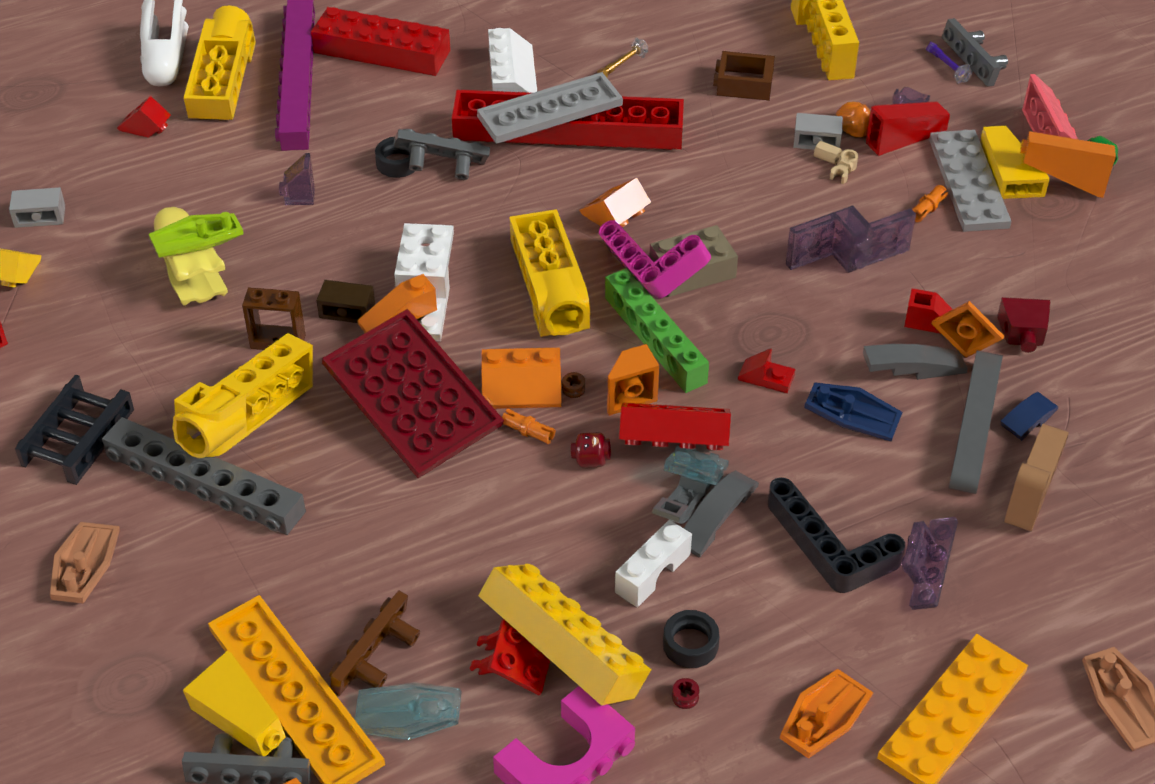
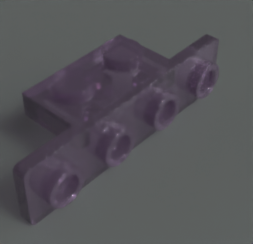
M956 517L933 519L930 521L929 528L924 521L913 523L911 534L908 536L906 553L902 559L903 570L914 583L909 603L912 610L935 608L939 604L958 524Z

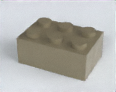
M718 225L650 243L649 258L653 262L690 235H698L711 254L710 261L669 293L668 297L736 278L738 255Z

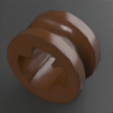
M577 372L566 374L562 378L563 394L570 398L581 397L585 393V377Z

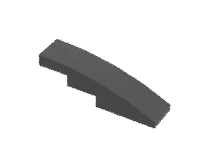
M883 344L864 346L863 356L870 372L891 369L894 376L915 373L917 380L965 374L968 372L964 359L957 350L919 344Z

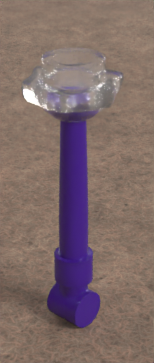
M930 41L926 50L955 70L953 77L957 84L967 82L973 72L970 65L958 66L937 47V44Z

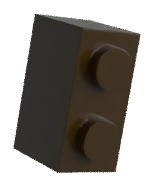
M324 279L316 300L319 318L358 323V319L375 306L373 286Z

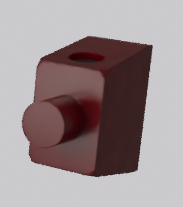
M1002 297L997 318L1006 343L1020 345L1021 350L1025 353H1031L1036 350L1037 346H1042L1048 330L1050 300Z

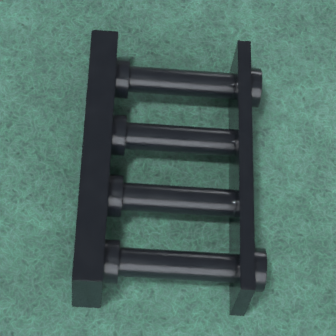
M74 375L64 385L60 394L25 437L18 442L15 451L20 465L26 468L34 457L61 465L67 482L77 485L105 449L102 438L121 417L128 419L134 411L130 392L120 389L111 400L85 392L80 376ZM79 401L105 410L100 416L94 418L72 409ZM64 419L90 427L82 437L57 428ZM49 438L76 446L67 456L42 448Z

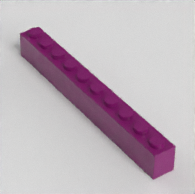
M287 0V5L283 6L282 58H280L279 99H277L278 113H276V124L279 128H275L276 142H280L281 151L309 150L314 53L311 31L315 26L314 0Z

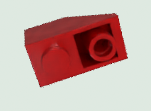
M911 288L904 327L941 334L931 323L934 319L953 309L938 293Z

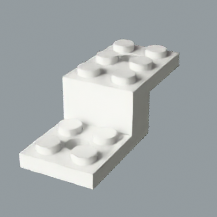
M404 223L394 274L395 286L421 274L426 276L436 289L437 311L423 316L422 320L418 321L435 341H441L450 290L448 265L454 236V226ZM425 243L430 244L429 246H422Z

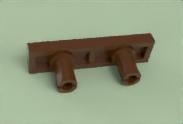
M398 590L392 599L388 597L383 602L378 617L376 619L371 618L363 630L364 635L360 640L355 639L350 644L345 659L342 662L337 661L332 667L329 677H331L330 688L334 693L340 696L355 678L361 679L379 691L386 682L388 674L368 663L367 660L384 638L390 634L410 647L416 643L421 631L400 619L407 608V594Z

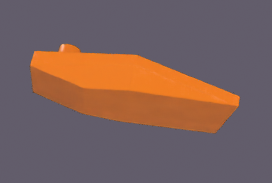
M836 669L800 693L781 732L780 739L809 759L850 731L873 696V692L841 670Z

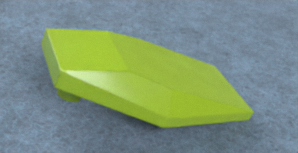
M222 212L221 214L190 215L150 233L149 238L160 258L206 250L226 243L244 233L234 213Z

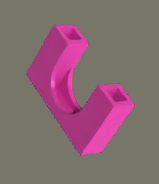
M578 686L561 700V717L587 740L590 748L585 756L569 765H551L540 760L515 738L493 757L494 774L505 784H591V781L598 775H605L612 767L613 762L620 756L624 757L632 751L635 746V727L609 704L601 706L585 690Z

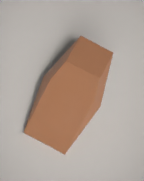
M80 522L54 555L50 589L51 600L84 604L111 564L120 532L119 526Z
M1115 647L1085 656L1082 662L1096 700L1130 749L1135 751L1155 744V689L1152 682Z

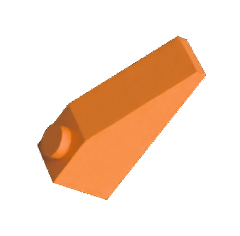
M424 274L406 280L396 286L358 319V325L366 333L406 309L416 319L437 311L436 289Z

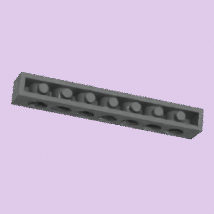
M123 417L102 438L105 453L112 461H119L137 472L142 471L149 474L158 481H165L174 485L180 491L190 492L197 495L203 501L213 502L226 511H233L249 521L261 523L272 531H279L288 535L306 513L303 494L219 458L193 457L184 451L174 439Z

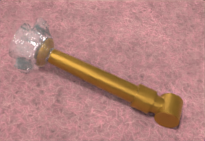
M635 38L631 43V51L613 63H609L604 68L597 70V73L603 72L608 77V74H611L632 56L638 55L644 58L648 53L647 43L643 39Z

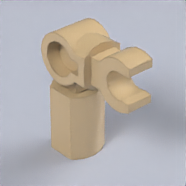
M819 141L814 150V157L835 165L837 163V166L831 169L830 179L833 180L835 176L840 175L842 176L841 184L847 182L848 174L857 167L858 153L854 150L847 149L842 151L841 148Z

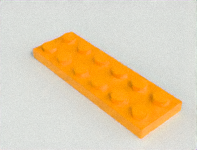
M976 634L881 748L877 759L914 784H938L1026 673L1028 665Z

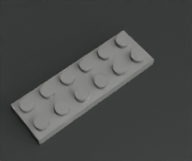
M603 72L477 109V117L497 144L622 106L623 98Z
M961 130L930 133L929 141L963 232L1009 229L1012 222L976 131Z

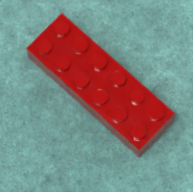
M327 7L311 31L314 53L432 76L437 75L451 51L449 29L380 17L378 15H369L357 11L342 10L336 7Z

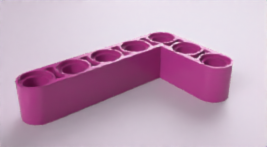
M615 220L605 222L598 232L616 258L633 274L647 292L657 300L664 298L703 268L711 259L710 252L698 235H690L684 238L653 262Z

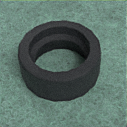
M395 136L382 140L375 148L376 166L379 172L393 178L406 177L413 174L415 171L409 169L411 150L393 147ZM392 154L408 155L407 158L402 160H389L386 158Z
M683 610L675 613L667 620L664 627L663 650L668 659L676 665L685 668H699L707 665L715 658L719 648V627L713 618L698 610ZM684 629H696L708 637V643L698 649H687L674 641V635Z

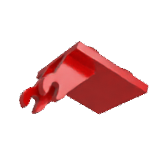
M505 619L501 620L498 631L488 636L482 635L478 637V647L486 644L485 650L490 651L494 649V652L482 660H473L470 665L471 671L479 668L478 675L495 673L537 695L542 694L550 659Z

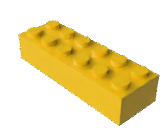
M526 563L524 565L494 567L478 595L601 706L635 699L651 671L643 663L644 660L641 656L630 652L624 647L620 638L603 629L599 620L582 611L578 602L567 598L561 593L560 587L546 580L540 574V570L534 565Z

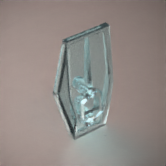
M418 682L362 689L358 693L355 721L365 734L411 740L457 725L459 722L462 692L460 688Z

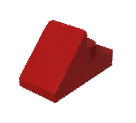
M771 348L745 359L738 375L739 381L788 394L796 369L772 363Z

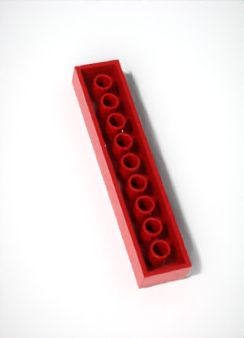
M456 90L452 113L453 138H458L462 141L495 142L477 117V109L531 93ZM622 96V106L505 142L682 150L684 99Z

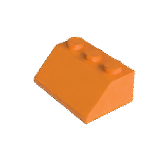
M560 347L482 349V395L494 409L562 407Z

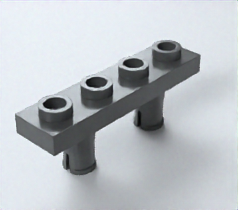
M955 18L947 20L941 38L987 87L994 86L1000 69H1005L1006 65H1008L1007 56H990L981 46L983 44L982 40L985 39L983 31L967 32Z
M398 129L393 145L396 148L411 150L409 169L412 171H422L425 153L457 159L455 178L459 180H467L469 178L470 162L485 164L490 154V147L484 146L479 142L467 143L462 142L458 138L447 139L438 137L433 133H416L412 129Z
M222 733L215 736L211 753L184 752L182 759L185 782L284 784L294 778H297L301 784H311L312 781L309 759L291 758L294 743L288 737L281 741L279 746L274 749L273 757L230 754L233 746L232 737Z

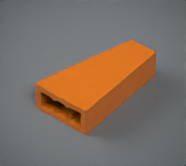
M1029 131L1027 140L1023 139L1020 147V153L1023 154L1025 164L1092 195L1104 198L1116 157L1114 145Z

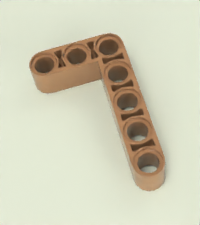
M1042 424L1026 464L1022 463L1017 475L1005 523L1032 532L1069 435L1068 431Z

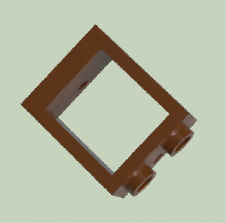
M722 51L721 60L717 59L713 80V86L717 87L716 96L770 101L775 56ZM725 71L762 74L763 79L725 75Z
M248 287L242 308L250 349L265 350L275 342L274 340H279L287 333L304 341L306 332L299 291ZM259 310L290 312L292 327L261 324Z

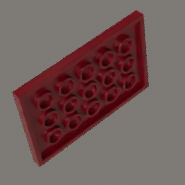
M408 309L322 358V365L418 479L503 425L504 419Z

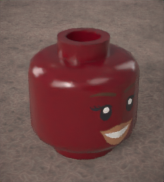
M602 432L580 433L577 435L576 442L571 443V458L576 459L578 465L582 468L602 467L605 465L606 460L611 459L610 439L605 438Z

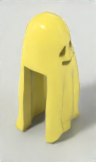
M177 207L164 208L156 214L154 229L155 231L188 217L189 214ZM213 247L206 250L163 257L170 283L182 305L185 306L192 301L203 303L216 295L225 296L228 293L227 287L218 273L225 270V264Z

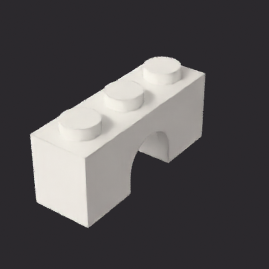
M668 520L616 571L615 593L638 608L655 591L656 581L661 571L666 567L674 572L690 556L692 533L673 521Z

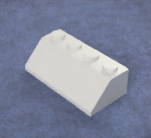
M510 28L488 29L492 91L537 92L532 44Z

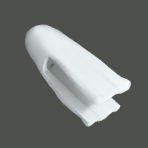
M144 0L141 6L140 59L143 76L151 85L158 87L170 85L176 80L179 73L189 28L188 24L184 21L187 10L182 6L183 0H174L170 40L158 39L159 21L158 17L154 14L155 1Z

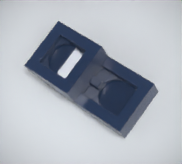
M1037 391L1010 411L1001 420V426L1022 441L1037 425L1041 427L1059 408Z

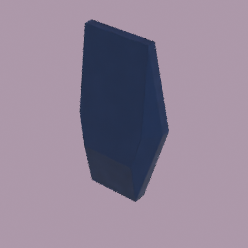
M814 382L804 406L805 409L844 429L890 442L893 439L903 413L860 387Z

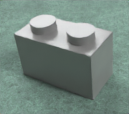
M797 113L793 148L815 150L819 141L840 148L843 117Z
M61 187L12 191L9 211L14 227L63 224L65 202Z

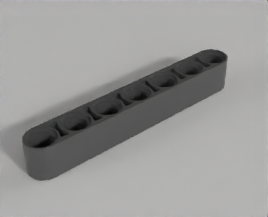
M976 351L949 483L950 489L972 494L977 493L1003 355Z

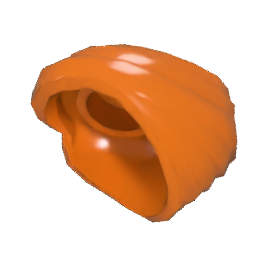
M854 101L842 105L835 115L843 117L842 130L854 137L866 136L870 109L866 104Z

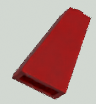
M937 101L872 106L866 144L880 156L929 139L932 132L947 131L950 113Z

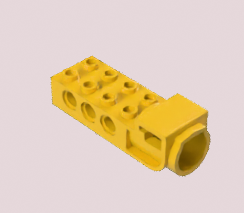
M791 0V11L796 25H807L808 32L812 34V44L816 45L817 58L821 59V68L823 72H826L828 81L853 79L855 77L859 40L843 0Z
M222 6L216 9L212 19L207 18L204 21L184 94L188 118L233 120L246 64L251 62L256 44L253 25L249 15L238 7Z
M557 209L510 216V239L533 305V317L540 337L569 335L590 329V306L587 288Z
M287 333L214 386H207L199 382L174 399L175 416L173 417L172 428L175 442L184 451L196 458L215 457L227 452L313 387V345ZM200 431L201 434L193 439L192 436Z

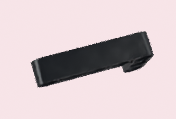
M779 477L771 481L768 494V507L834 591L839 593L850 592L900 568L905 551V541L901 536L891 533L848 551L791 480Z

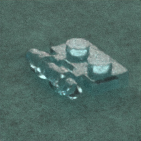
M676 446L675 452H672L665 461L664 471L717 485L723 477L724 470H727L729 460L719 458V455L715 453L708 455L696 451V448L687 449Z

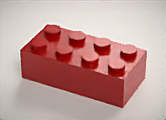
M623 402L621 405L619 439L625 440L627 445H641L642 441H652V446L668 447V442L679 443L680 448L695 449L696 444L706 445L708 450H723V446H729L731 412L730 409Z

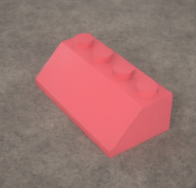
M1030 74L1022 111L1032 131L1078 139L1075 129L1071 127L1068 116L1062 110L1060 100L1056 98L1053 90L1038 76Z

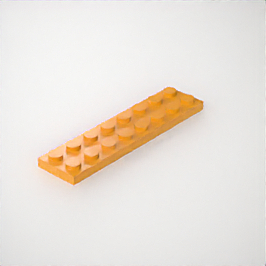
M260 595L208 623L209 630L224 651L228 650L233 654L278 716L284 733L288 738L292 739L296 750L302 758L309 759L310 769L321 784H355L385 766L383 756Z

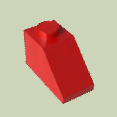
M149 96L127 114L117 129L121 132L149 138L154 133L160 134L168 126L166 121L171 114L152 96Z

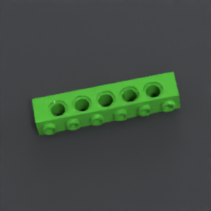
M625 268L606 276L605 299L643 344L648 345L654 357L682 390L687 393L707 384L709 361L633 274Z

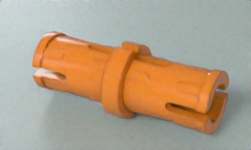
M936 185L929 194L923 195L919 203L910 210L909 215L916 212L911 216V219L915 222H921L929 212H934L938 208V204L948 196V192H945L947 189L942 185Z
M506 409V413H503V425L518 430L522 436H531L548 445L555 436L556 430L535 421L536 419L532 416L526 417L511 409Z

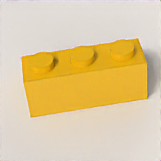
M0 248L1 285L16 287L17 283L26 284L41 261L42 255Z

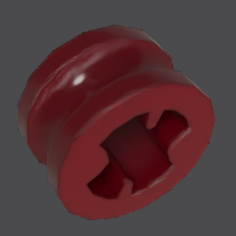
M689 678L677 680L672 689V701L679 708H693L699 701V685ZM685 690L691 692V696L687 694V697L681 696V691L685 693Z

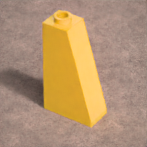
M983 127L980 143L1002 198L1045 197L1049 176L1045 172L1024 163L1023 154L1020 153L1021 143L1008 127Z
M228 650L183 689L191 710L259 756H267L286 738L278 716L233 654Z

